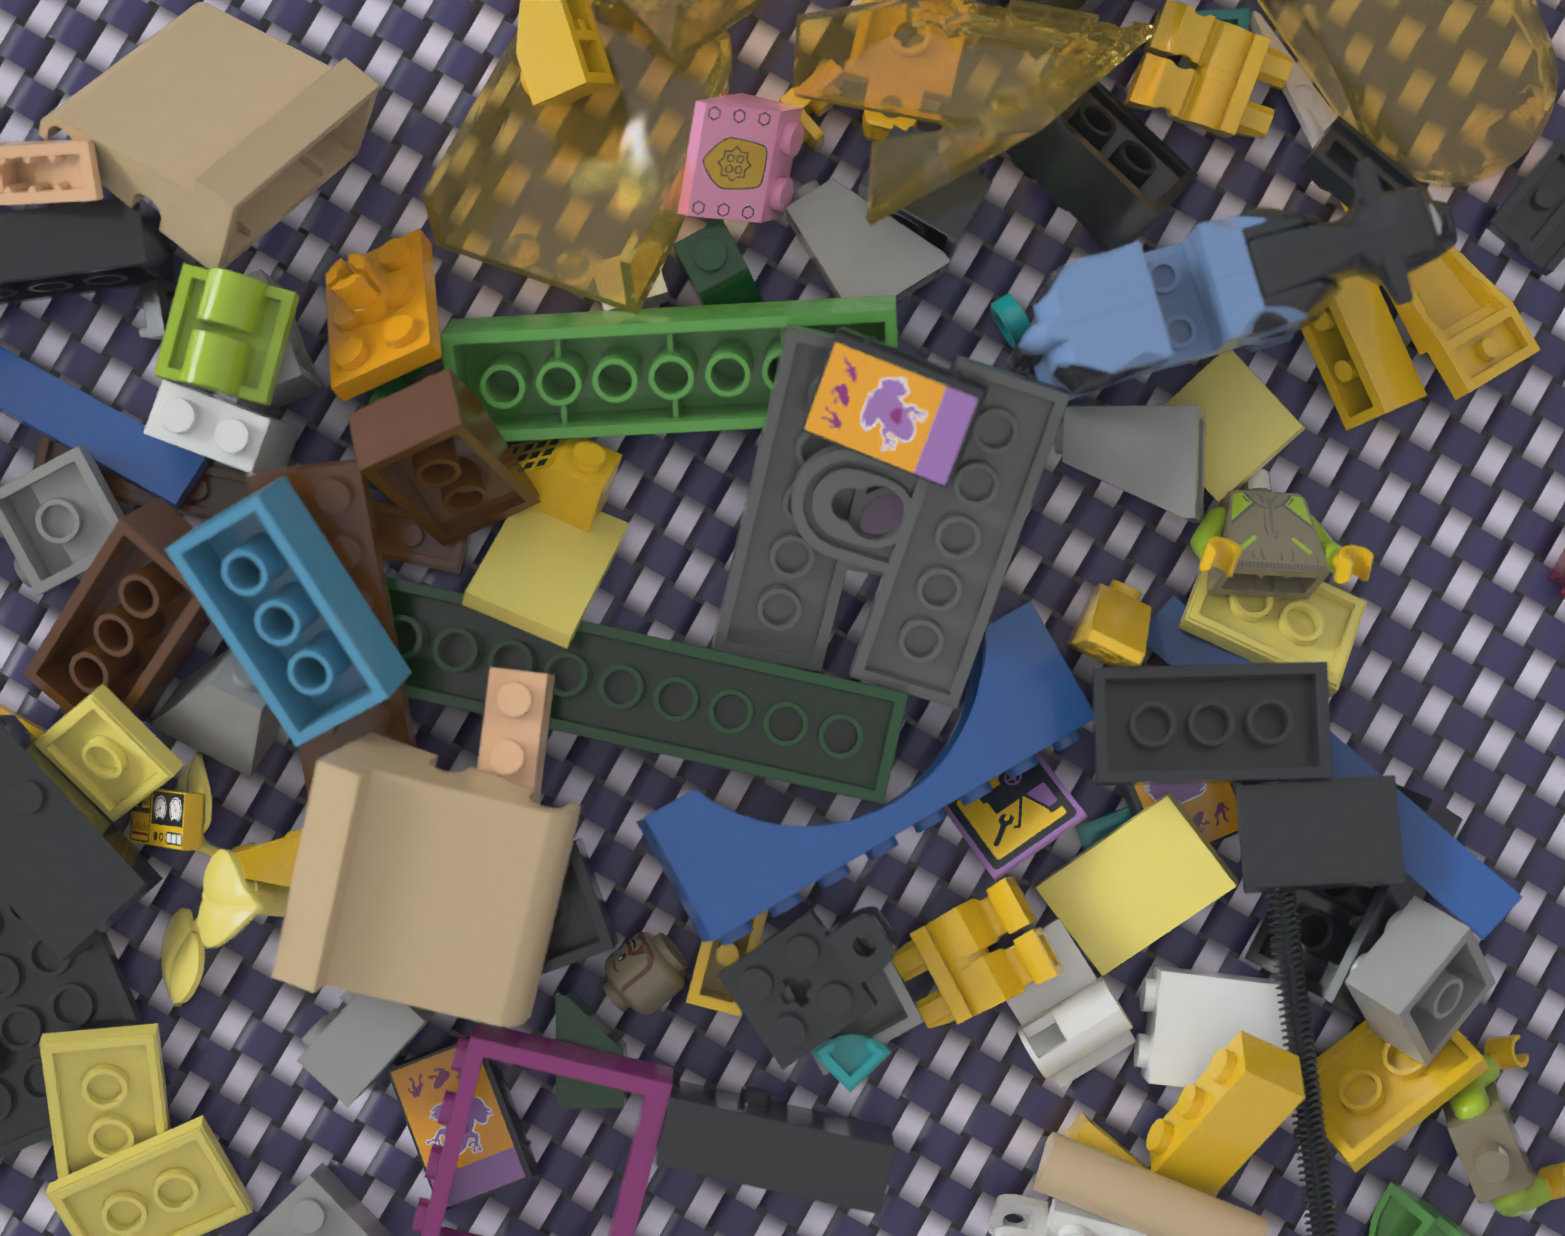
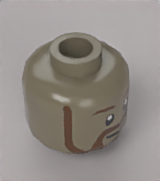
M639 932L605 960V972L609 981L603 985V988L612 1003L622 1012L630 1007L641 1015H650L682 991L685 986L683 971L688 968V964L676 945L665 934L659 933L654 936L649 932Z

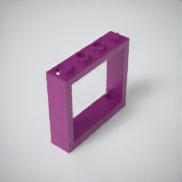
M476 1021L470 1039L459 1037L451 1070L461 1072L457 1092L446 1090L438 1124L448 1126L444 1145H432L424 1178L435 1180L431 1198H419L411 1231L421 1233V1236H482L443 1227L442 1224L483 1058L485 1057L643 1095L608 1236H634L673 1086L674 1068Z

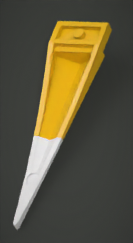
M1254 10L1250 14L1249 27L1252 33L1271 38L1270 48L1276 49L1293 59L1262 15ZM1294 60L1291 72L1282 91L1313 148L1323 136L1326 128L1338 116ZM1341 203L1345 212H1347L1349 208ZM1455 246L1434 261L1407 274L1413 294V301L1399 306L1390 297L1419 355L1421 356L1426 352L1429 354L1455 400L1472 392L1541 350L1513 302L1488 280Z

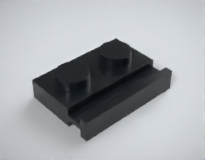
M1340 115L1326 128L1323 136L1317 141L1300 166V169L1311 177L1317 187L1331 193L1347 208H1350L1355 202L1354 167L1356 162L1370 159L1373 162L1382 191L1424 186Z
M1558 138L1550 145L1484 225L1525 260L1529 259L1540 268L1539 272L1544 276L1552 273L1565 258V141L1561 138Z

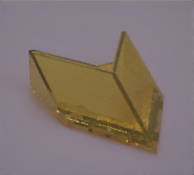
M883 0L798 14L796 17L793 92L799 98L940 124L943 130L872 143L866 220L871 226L1043 129L1154 34L1155 25L1133 21L1132 26L1120 28L1109 22H1099L1100 15L1021 0H1010L1007 8L978 3L975 0Z

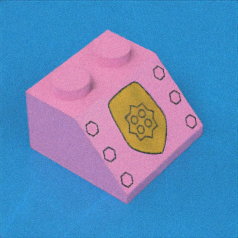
M745 93L696 100L677 213L686 216L763 223L783 217V212L786 211L785 207L790 205L793 197L794 183L790 179L793 157L798 154L803 142L804 128L800 123L802 108Z

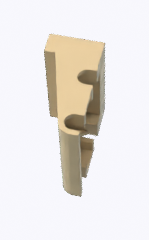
M197 2L42 118L38 135L48 141L59 131L63 130L72 140H94L101 185L130 208L145 196L148 197L157 206L161 214L159 231L207 269H225L358 155L380 85L346 58H343L334 67H331L206 2Z
M373 732L318 759L272 978L312 993L325 985L500 1027H515L527 1021L531 1017L581 806L572 802L566 807L559 809L538 805L535 803L538 790L472 767L459 773L436 769L438 755Z

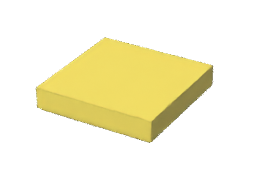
M1233 350L1219 354L1165 404L1198 405L1206 412L1204 487L1218 503H1221L1229 491L1238 490L1305 430L1304 426Z
M104 684L100 685L34 742L35 746L113 822L171 779L184 765Z

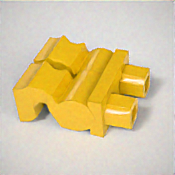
M1165 0L1160 4L1143 50L1146 54L1140 58L1124 105L1144 111L1161 107L1166 110L1168 117L1178 123L1212 132V134L1226 139L1236 134L1262 139L1267 135L1275 110L1249 101L1255 82L1278 90L1283 89L1294 60L1278 50L1270 48L1271 38L1257 33L1253 34L1234 24L1220 21L1213 15L1201 16L1190 5L1175 0ZM1175 55L1185 57L1187 63L1194 69L1179 68L1172 60L1167 58Z
M1014 876L1005 877L986 890L988 896L981 900L973 898L929 924L910 933L912 940L895 952L892 961L905 982L929 970L939 989L916 1002L917 1009L929 1029L948 1024L954 1020L958 1025L1025 992L1027 986L1034 982L1038 985L1065 972L1041 926L1014 939L1015 944L1008 948H999L991 953L987 948L999 942V939L1007 933H1016L1038 921Z

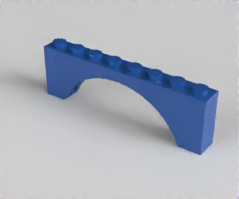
M1029 601L987 624L969 674L961 711L947 742L923 774L901 794L883 806L861 817L836 824L789 826L758 821L737 814L713 802L697 790H693L638 820L637 824L702 941L710 942L719 938L722 945L725 946L751 932L753 927L749 920L769 910L772 917H775L802 902L803 900L798 891L817 881L820 888L823 889L850 874L851 871L847 863L865 853L869 861L892 850L899 845L895 838L896 834L910 826H913L916 833H919L946 818L942 808L960 798L965 806L985 796L993 790L989 780L1006 771L1011 779L1039 764V761L1035 754L1052 744L1055 751L1058 752L1085 737L1081 727L1093 721V710L1032 601Z

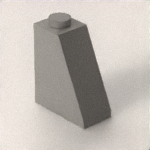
M833 178L821 186L817 180H814L800 187L793 193L792 204L785 207L787 222L835 298L896 295L897 303L948 270L950 260L945 252Z
M1066 406L1063 413V421L1060 422L1054 438L1055 451L1057 454H1062L1063 463L1192 523H1200L1204 517L1206 412L1200 406Z
M230 648L179 683L152 721V727L251 777L278 737L280 722Z

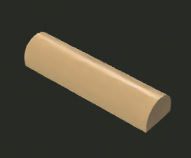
M1052 1132L1047 1138L1033 1189L1147 1236H1267L1268 1219L1266 1217L1059 1133Z

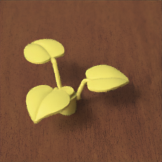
M199 752L195 753L182 771L174 790L203 793L202 843L200 850L197 851L212 858L204 874L203 901L199 909L198 918L193 919L190 909H179L170 919L163 936L161 970L166 990L174 1007H181L183 1003H186L193 996L198 988L204 971V946L217 948L239 933L256 915L284 917L291 888L245 879L241 865L231 850L219 849L206 841L204 833L211 823L212 796L202 757L203 753Z

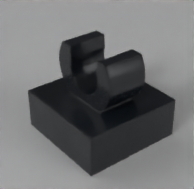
M155 279L140 285L141 296L135 300L134 306L135 309H144L147 328L139 330L140 337L163 340L179 281Z

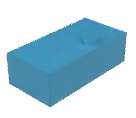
M285 475L193 528L165 549L296 747L389 698L412 673Z

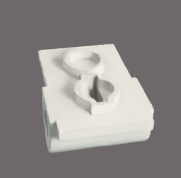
M1056 918L1043 926L1042 929L1065 972L1038 985L1036 982L1030 984L1025 992L1006 1002L1021 1024L1017 1027L1019 1037L1039 1071L1046 1080L1054 1076L1059 1086L1063 1087L1137 1041L1130 1029L1134 1028L1132 1022L1103 976L1098 978L1095 976L1061 920Z

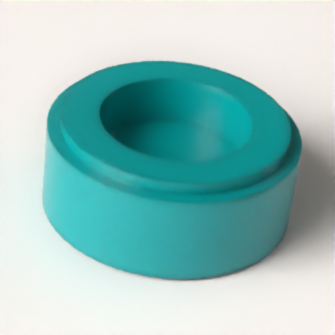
M1008 293L991 303L990 311L1000 332L1014 349L1032 325L1021 306Z

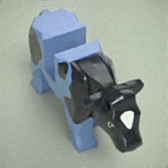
M1370 159L1356 162L1354 167L1355 202L1342 218L1334 222L1321 223L1320 218L1317 216L1282 209L1258 208L1223 220L1199 223L1181 243L1143 253L1141 243L1137 241L1110 252L1079 258L1063 265L1049 275L1034 301L1033 309L1037 324L1025 332L1021 341L1016 344L1007 359L1009 370L1016 374L1025 375L1026 377L1067 389L1070 397L1066 406H1071L1082 402L1087 394L1138 375L1180 366L1242 346L1251 353L1290 342L1296 331L1318 321L1341 290L1340 282L1348 278L1359 276L1379 286L1384 285L1392 300L1399 306L1413 301V294L1407 274L1439 258L1457 243L1454 218L1446 202L1433 200L1426 187L1416 186L1382 191L1373 162Z

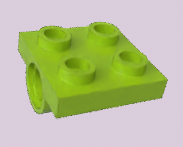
M183 263L154 375L169 381L271 406L300 296L296 292L270 286L260 280L219 268H209L208 270Z

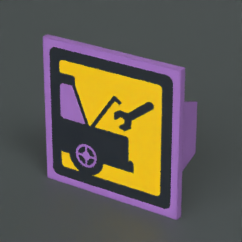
M1039 752L1035 754L1039 764L1026 772L1010 779L1005 771L989 780L993 790L985 796L965 806L960 798L943 807L945 813L995 881L1088 817Z

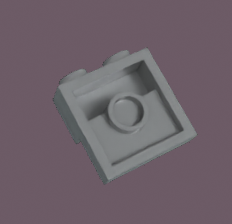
M86 444L77 446L0 487V537L6 539L16 557L14 559V568L17 575L26 586L33 588L37 596L86 573L119 519L125 516Z

